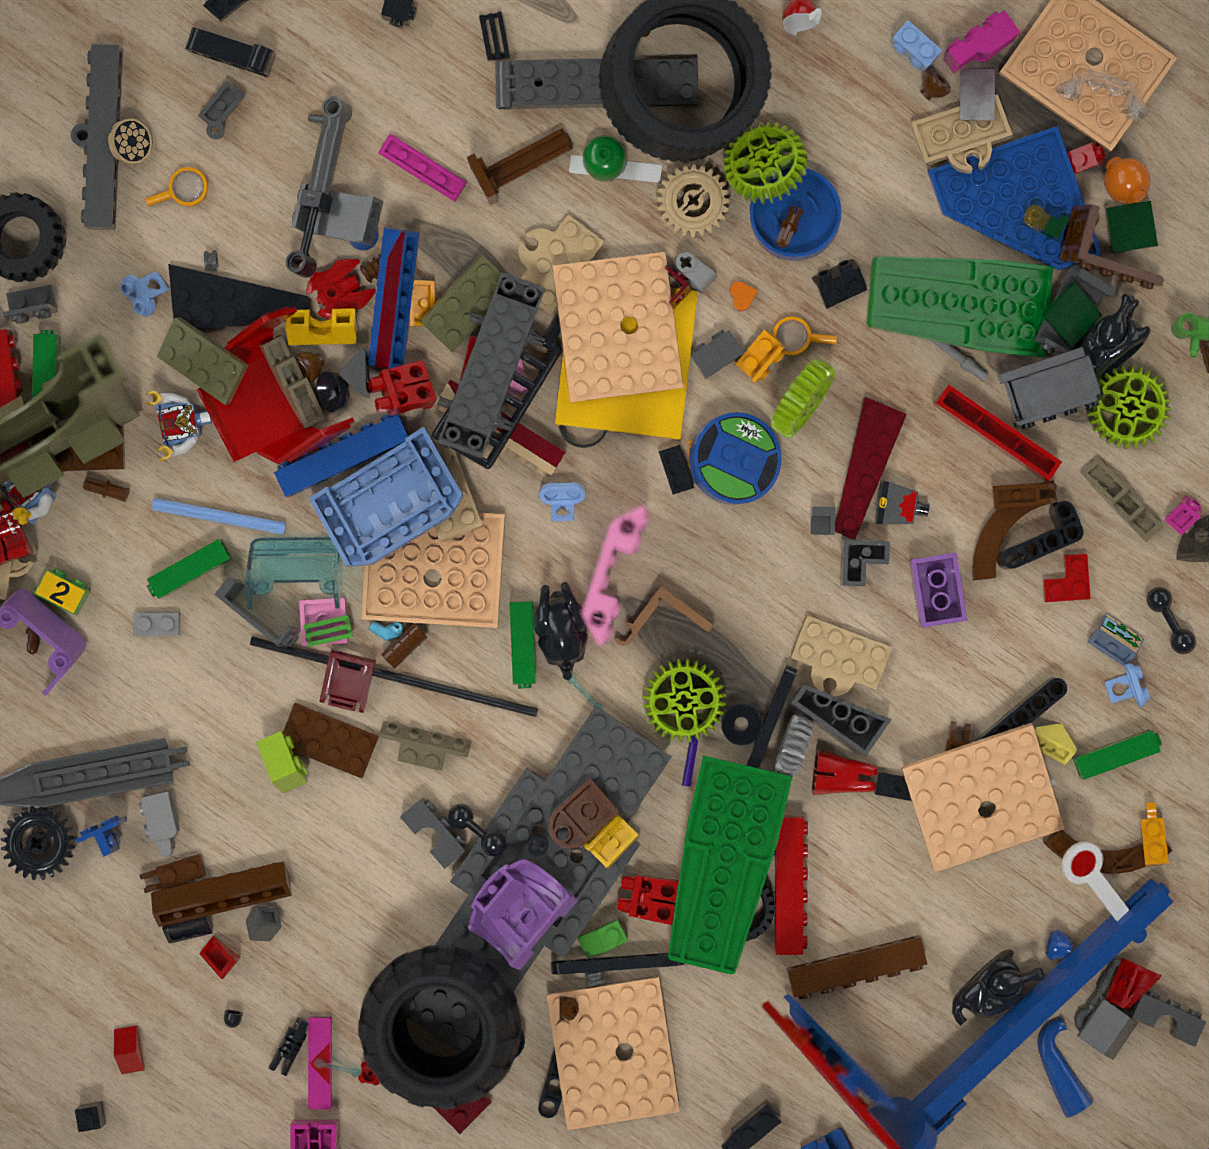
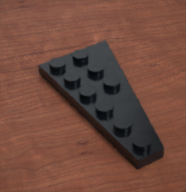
M168 264L173 321L176 317H181L198 330L249 326L261 316L285 307H296L297 310H310L309 297Z

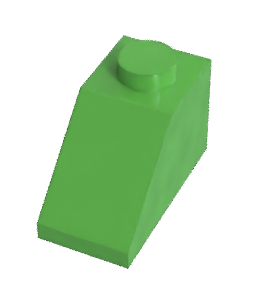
M618 917L577 938L587 958L606 952L628 941V937Z

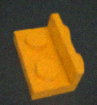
M414 280L408 327H425L419 320L435 304V281Z
M764 329L735 365L751 377V381L754 383L758 379L763 381L771 372L768 369L771 363L777 364L785 355L782 350L786 346Z

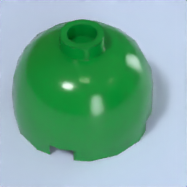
M609 135L597 136L590 140L585 146L582 155L583 166L587 173L593 179L602 182L612 181L625 171L628 162L627 151L623 143Z

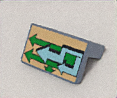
M1106 613L1099 627L1089 637L1088 643L1124 666L1130 663L1137 655L1144 638Z

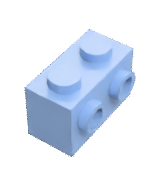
M907 21L890 42L897 53L900 55L904 54L910 60L909 62L917 70L921 69L923 72L931 66L942 52V49L910 21Z

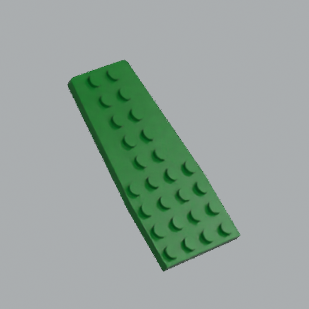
M877 256L872 259L866 325L869 328L983 352L1045 358V351L1040 348L1041 344L1034 341L1044 321L1041 314L1050 306L1053 267L997 259Z
M703 755L687 822L668 952L670 960L730 975L736 972L777 846L793 776Z

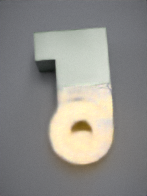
M1038 205L1030 206L1023 215V220L1027 226L1054 241L1060 238L1070 219L1064 215L1056 219L1045 213L1044 209Z

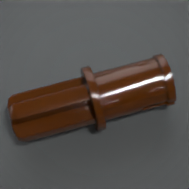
M791 206L786 219L780 224L781 230L776 243L781 248L788 247L793 235L798 231L797 225L803 215V211L799 207L796 214H794L796 206Z
M86 477L83 482L84 490L101 494L103 498L108 496L123 502L127 501L130 488L111 484L109 480L104 482L91 477Z

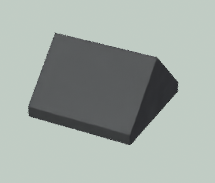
M359 350L338 374L365 399H370L368 387L370 379L369 353L366 350Z
M1102 998L1077 1036L1104 1056L1114 1060L1139 1022Z

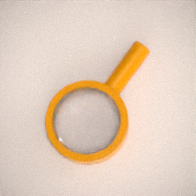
M181 168L171 176L169 190L145 198L146 204L149 207L173 198L182 206H197L204 201L208 194V181L195 168Z
M798 317L783 318L776 324L772 333L775 338L786 346L782 351L787 356L801 354L807 349L810 342L834 345L837 342L836 335L811 333L808 324Z

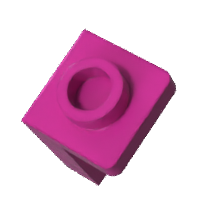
M1185 495L1181 503L1165 517V521L1182 535L1201 517V505L1196 499H1190Z

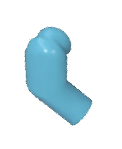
M374 620L368 630L383 640L398 638L403 633V626L399 622L383 626Z

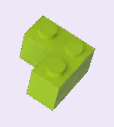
M279 731L256 742L271 782L282 793L308 783L305 776L308 774V770L304 762H301L298 756H294L292 749L295 746L290 736H286L282 731Z

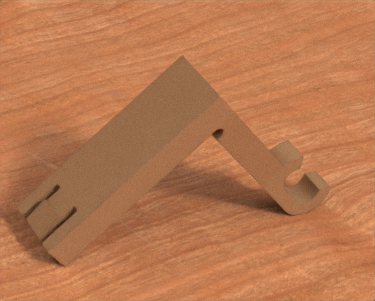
M661 585L634 623L626 622V627H630L632 630L628 639L621 640L619 637L614 639L621 646L628 645L659 605L660 598L707 632L713 627L714 622L664 585Z

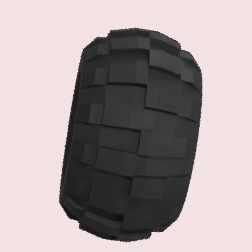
M441 945L424 946L421 949L406 952L387 965L370 985L363 999L360 1019L358 1021V1034L363 1048V1057L369 1069L373 1070L381 1081L380 1084L390 1093H395L408 1100L407 1103L422 1108L424 1106L439 1107L440 1110L453 1109L459 1105L475 1102L486 1096L498 1083H501L515 1060L522 1031V1021L516 995L511 985L500 974V970L491 962L485 961L470 950L460 947H443ZM428 988H446L463 995L473 1004L479 1014V1030L475 1040L467 1049L453 1056L440 1057L423 1051L415 1044L408 1031L407 1013L411 1002L421 991Z

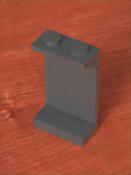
M302 183L301 189L298 192V202L296 210L292 215L291 226L302 232L305 230L309 210L299 205L302 189L307 190L308 187L306 183ZM330 191L329 196L333 198L330 212H318L313 234L373 246L384 201L369 195L361 197Z
M1070 267L1055 299L1073 282L1078 285L1098 309L1103 296L1113 297L1117 289L1082 268ZM1044 319L1034 341L1041 344L1040 348L1048 353L1055 352L1060 355L1078 349L1083 337L1073 348L1068 347Z
M228 577L214 595L275 645L284 648L292 647L299 639L298 633L301 630L288 625L282 634L278 636L234 600L245 585L238 579Z

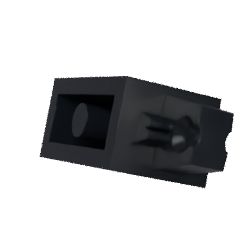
M764 1100L731 1128L732 1133L721 1144L722 1149H750L782 1122L780 1116L767 1100Z

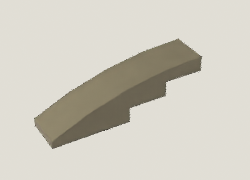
M278 335L260 344L259 346L270 369L303 427L308 428L325 419L307 377H303L295 357L290 355L282 335Z
M1099 458L1081 473L1145 542L1163 528V525L1130 491V488Z

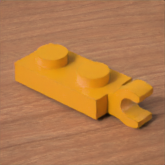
M1146 802L1147 819L1140 820L1145 866L1167 865L1169 861L1164 818H1157L1156 802Z

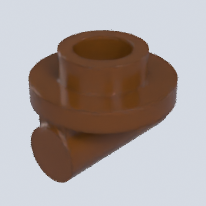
M559 996L560 1020H573L579 1011L577 1000L568 996Z

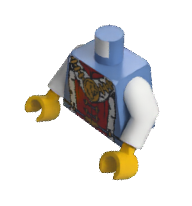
M156 391L146 392L145 395L150 394L153 396V401L145 402L146 405L150 406L158 403L155 406L164 446L158 448L156 452L163 451L165 457L160 458L159 461L163 462L170 457L187 453L197 443L198 437L202 436L200 426L212 423L208 412H197L195 404L190 403L188 398L175 393L158 394Z
M11 480L0 485L1 491L16 507L13 510L14 520L18 519L21 525L27 524L28 521L33 525L39 517L47 515L52 502L56 499V495L49 488L52 483L25 498Z

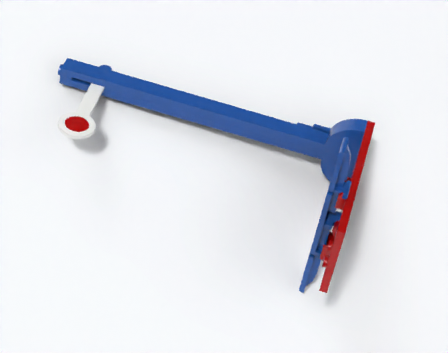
M1087 841L1076 843L1070 847L1062 860L1064 876L1075 884L1087 883L1110 912L1111 916L912 1101L904 1097L889 1098L882 1088L791 995L787 994L784 996L785 1000L789 1003L791 1017L788 1014L783 1017L768 1000L761 1007L887 1149H935L937 1136L954 1121L953 1117L966 1105L963 1098L1131 941L1135 943L1143 942L1147 937L1145 928L1165 911L1173 901L1168 895L1170 893L1169 889L1162 882L1157 884L1150 879L1124 903L1100 872L1103 862L1101 850L1095 844ZM860 1090L869 1100L877 1104L869 1111L867 1110L869 1105L857 1094Z

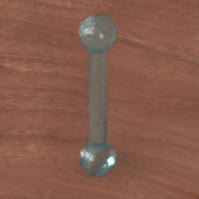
M574 676L567 680L568 684L573 685L594 708L598 706L603 710V705L597 703L576 682Z
M321 1059L314 1061L316 1068L326 1067L350 1073L353 1077H357L360 1074L358 1068L349 1069L325 1063Z

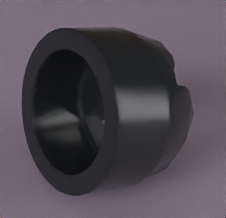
M225 1010L224 1022L226 1026L230 1028L237 1027L242 1021L243 1013L236 1010Z

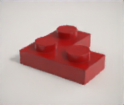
M1088 554L1063 555L1065 578L1042 580L1044 602L1091 599Z

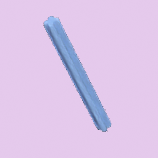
M154 498L152 501V510L277 534H284L286 530L285 522Z

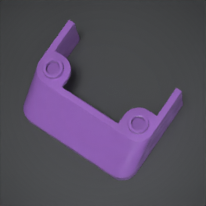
M19 589L0 607V627L9 629L21 620L55 649L48 659V666L57 676L42 692L46 696L85 651L86 642L80 634L32 593L25 589Z

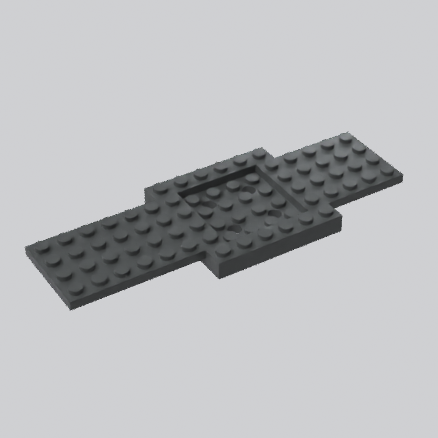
M595 706L547 779L545 780L527 767L486 827L485 831L487 832L495 830L505 836L507 841L505 851L499 856H489L481 848V838L477 840L450 881V883L467 893L468 896L435 945L464 948L472 951L473 954L485 961L488 960L500 970V974L511 985L513 991L544 946L564 958L639 848L640 843L635 840L610 868H606L585 847L566 849L553 841L549 833V819L552 813L589 778H592L621 811L619 815L628 823L672 756L598 706ZM540 824L545 827L546 833L543 836L547 839L549 846L544 855L537 857L530 854L527 845L530 838L534 836L533 827ZM563 827L559 830L558 837L560 840H566L569 836V831L566 827ZM534 840L532 842L534 844L533 850L539 849L542 851L544 849L542 841L537 842ZM580 850L583 853V859L580 862H574L570 857L572 851ZM525 859L550 874L572 893L578 901L564 918L559 916L531 949L534 952L532 957L521 970L511 967L504 956L489 942L469 931L468 925H470L469 921L473 912L471 905L484 883L504 865ZM446 988L425 989L413 999L408 1009L407 1017L460 1053L467 1049L477 1036L479 1030V1014L467 998L453 990Z

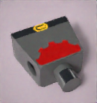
M881 481L874 524H913L915 515L928 517L930 504L917 502V491L888 481Z

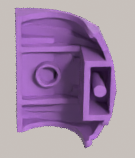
M525 859L519 860L511 865H504L484 883L471 905L473 912L468 929L495 947L511 967L521 970L534 954L531 949L559 916L563 918L566 916L578 899L560 882L536 864Z

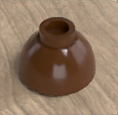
M927 70L922 80L923 88L920 90L921 94L927 100L942 98L951 92V87L947 81L935 70Z
M301 352L295 355L303 377H307L309 382L315 381L321 373L322 366L325 365L322 355L311 352Z

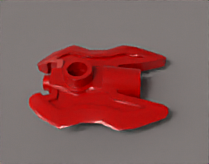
M359 259L338 260L330 269L324 272H315L311 276L307 284L306 293L313 294V291H317V297L315 298L317 303L326 307L318 311L317 314L319 316L331 319L332 309H362L375 295L376 290L374 288L352 293L360 288L356 277L351 275L344 278L360 264Z

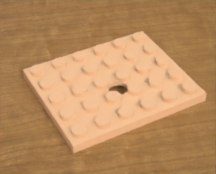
M1050 0L999 74L1094 142H1097L1104 149L1111 152L1174 64L1177 57L1096 0ZM1095 48L1102 53V62L1099 65L1092 66L1087 63L1085 55L1089 49Z
M665 252L552 266L570 402L683 388L673 308L669 304L671 291L668 271L665 270L667 266ZM632 317L637 321L638 328L634 334H625L621 330L620 323L623 318Z
M478 513L483 528L440 543L434 527L374 565L364 566L361 619L498 628L505 514ZM430 569H435L441 574V582L436 587H429L424 582V575Z
M1032 723L901 766L935 873L1065 829ZM984 801H991L995 804V811L989 817H983L978 813V809Z
M659 976L546 994L567 1130L680 1112ZM559 996H568L577 1000L579 1011L573 1020H560ZM621 1043H628L633 1048V1055L628 1060H621L616 1056V1048Z

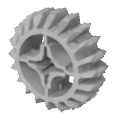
M792 716L775 762L776 771L793 777L798 773L814 726L812 720L804 716Z

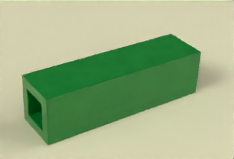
M40 330V334H33L32 399L43 391L42 384L56 377L60 370L58 356H60L61 336L54 334V330Z
M217 539L147 579L149 582L147 588L153 597L156 596L158 599H162L232 560V557L222 539Z
M533 601L509 602L513 685L518 684V689L532 688V684H536Z
M1148 729L1072 757L1079 778L1085 780L1161 752L1159 746L1162 743L1158 733Z

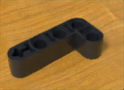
M192 27L185 47L186 51L264 77H269L276 57L274 51L258 44L251 46Z
M1069 501L1054 503L1049 509V515L1054 528L999 552L996 559L998 566L1004 570L1014 569L1081 540L1084 530L1072 503ZM1059 506H1063L1066 509L1064 518L1058 514ZM1068 527H1072L1075 531L1073 539L1067 535ZM1048 536L1054 538L1055 543L1052 548L1046 544ZM1028 544L1034 548L1032 556L1027 555L1025 551ZM1018 554L1019 558H1015L1008 563L1005 559L1008 556Z

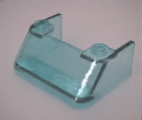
M280 537L257 538L250 543L244 581L248 610H253L254 596L270 593L274 589V583L319 582V589L323 593L334 594L335 609H340L342 558L331 538Z

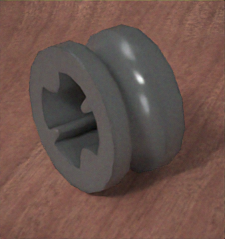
M213 250L212 253L204 251L206 271L210 269L218 271L216 250Z
M605 971L585 973V977L588 978L586 985L605 983L606 978L603 977Z

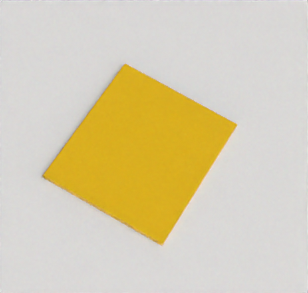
M670 288L671 298H672L680 289H678V288ZM691 290L682 302L673 309L683 388L570 402L564 355H562L554 424L675 440L681 439L698 291ZM625 317L620 323V328L625 334H634L637 331L638 323L632 317Z

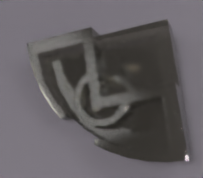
M1209 515L1197 520L1188 534L1184 533L1177 547V561L1209 562Z

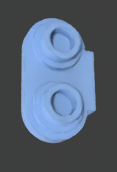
M156 271L140 279L134 275H128L123 278L120 286L121 292L132 302L135 312L145 317L155 312V303L152 298L169 290ZM149 280L157 281L160 289H149Z
M577 482L547 483L543 485L540 489V499L545 504L551 505V521L574 520V504L584 500V487ZM560 508H565L569 512L564 516L557 514Z
M1125 664L1126 675L1105 682L1111 703L1134 697L1137 706L1140 708L1145 706L1147 700H1150L1147 688H1142L1139 685V679L1143 678L1139 665ZM1116 683L1128 684L1129 689H1126L1121 696H1116L1112 691Z

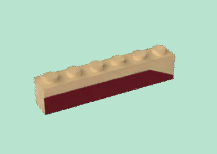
M450 379L440 396L453 400L459 384ZM439 406L438 410L445 413L447 408ZM501 412V415L509 420L511 419V417ZM520 423L502 450L506 453L508 450L516 453L515 459L525 465L530 462L536 466L534 471L544 477L547 474L552 476L566 455V452ZM497 427L492 436L499 439L504 429Z

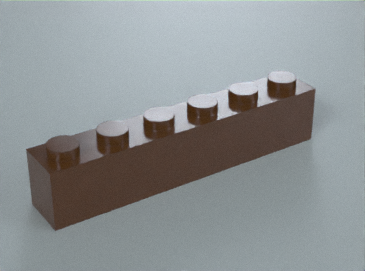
M282 861L193 883H186L172 888L161 889L151 892L152 914L158 927L289 897L292 896L290 874L285 862Z
M916 935L786 969L794 998L799 997L801 1000L812 997V993L821 991V994L833 992L834 988L839 986L851 988L857 985L856 982L865 980V983L875 982L879 980V976L883 975L895 977L901 974L900 971L907 969L910 972L923 969V965H927L921 937Z

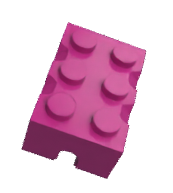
M1005 10L999 14L995 11L985 19L986 21L982 27H979V25L974 26L967 32L963 41L958 38L948 46L947 54L943 60L953 73H956L971 61H988L1015 41L1020 31Z
M293 1119L290 1124V1149H339V1119Z

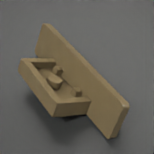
M383 722L379 733L380 738L401 742L397 761L442 771L446 753L468 757L472 743L460 737H450L438 732L424 731L417 727L411 728L399 725L395 722Z

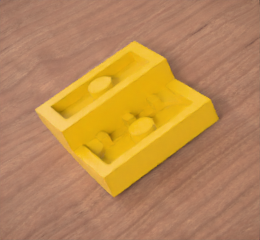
M618 815L584 847L606 868H610L640 835Z

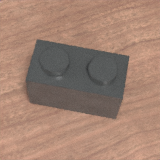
M723 330L717 332L711 337L712 342L707 345L703 342L692 349L694 353L690 357L705 380L744 354L729 330L725 333Z

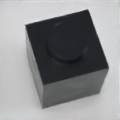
M102 1101L82 1104L75 1109L78 1132L101 1129L106 1124Z

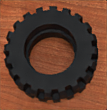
M13 192L9 196L0 195V237L4 226L10 220L21 216L32 219L37 224L40 232L39 243L36 249L25 258L16 259L9 257L2 250L0 243V276L15 282L36 281L37 277H45L48 275L47 271L49 269H55L57 266L55 262L58 258L61 259L64 254L61 250L62 247L66 246V240L63 238L65 228L60 223L61 218L54 212L51 206L31 194Z

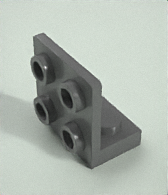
M52 285L6 293L9 311L3 312V316L12 322L15 321L16 324L29 322L31 317H38V319L52 317L51 313L57 312Z

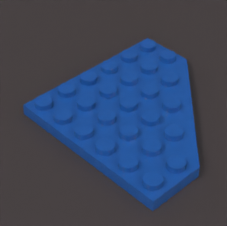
M1058 126L992 148L990 161L981 171L978 168L979 159L975 156H970L966 159L967 163L972 166V174L958 172L950 163L927 171L943 216L1046 266H1052L1057 271L1077 265V263L1059 260L1068 223L1057 241L1041 234L1039 231L1043 230L1050 216L1059 219L1061 215L1070 218L1072 207L1085 205ZM1093 232L1094 242L1088 253L1100 257L1102 253L1096 235Z

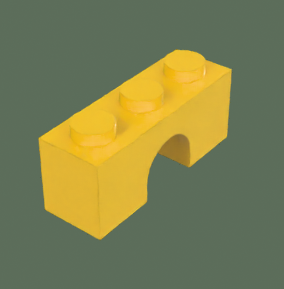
M332 309V318L327 321L313 319L310 315V310H297L295 314L286 320L285 328L288 345L357 344L358 326L355 309Z

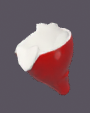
M789 0L782 15L783 28L786 32L795 36L797 32L811 29L819 24L822 16L821 9H816L812 0Z

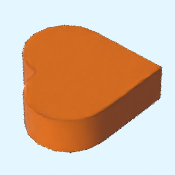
M734 282L730 287V294L734 298V308L738 311L747 310L758 291L743 282Z

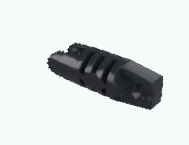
M298 1017L294 1025L288 1027L268 1069L276 1070L282 1057H284L286 1060L281 1068V1074L287 1076L306 1039L307 1034L305 1031L308 1027L306 1020Z

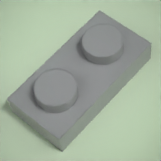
M133 613V636L180 635V613Z

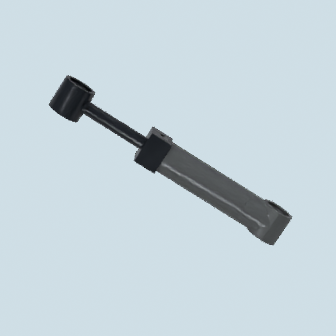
M330 96L323 102L322 112L324 115L310 114L308 116L309 122L322 124L307 190L302 189L299 205L309 210L300 251H292L286 258L287 269L303 278H309L316 270L317 264L314 258L308 254L318 212H330L333 199L329 196L345 125L352 117L351 106L336 96Z

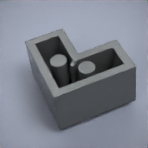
M842 540L840 586H865L866 564H889L890 541Z

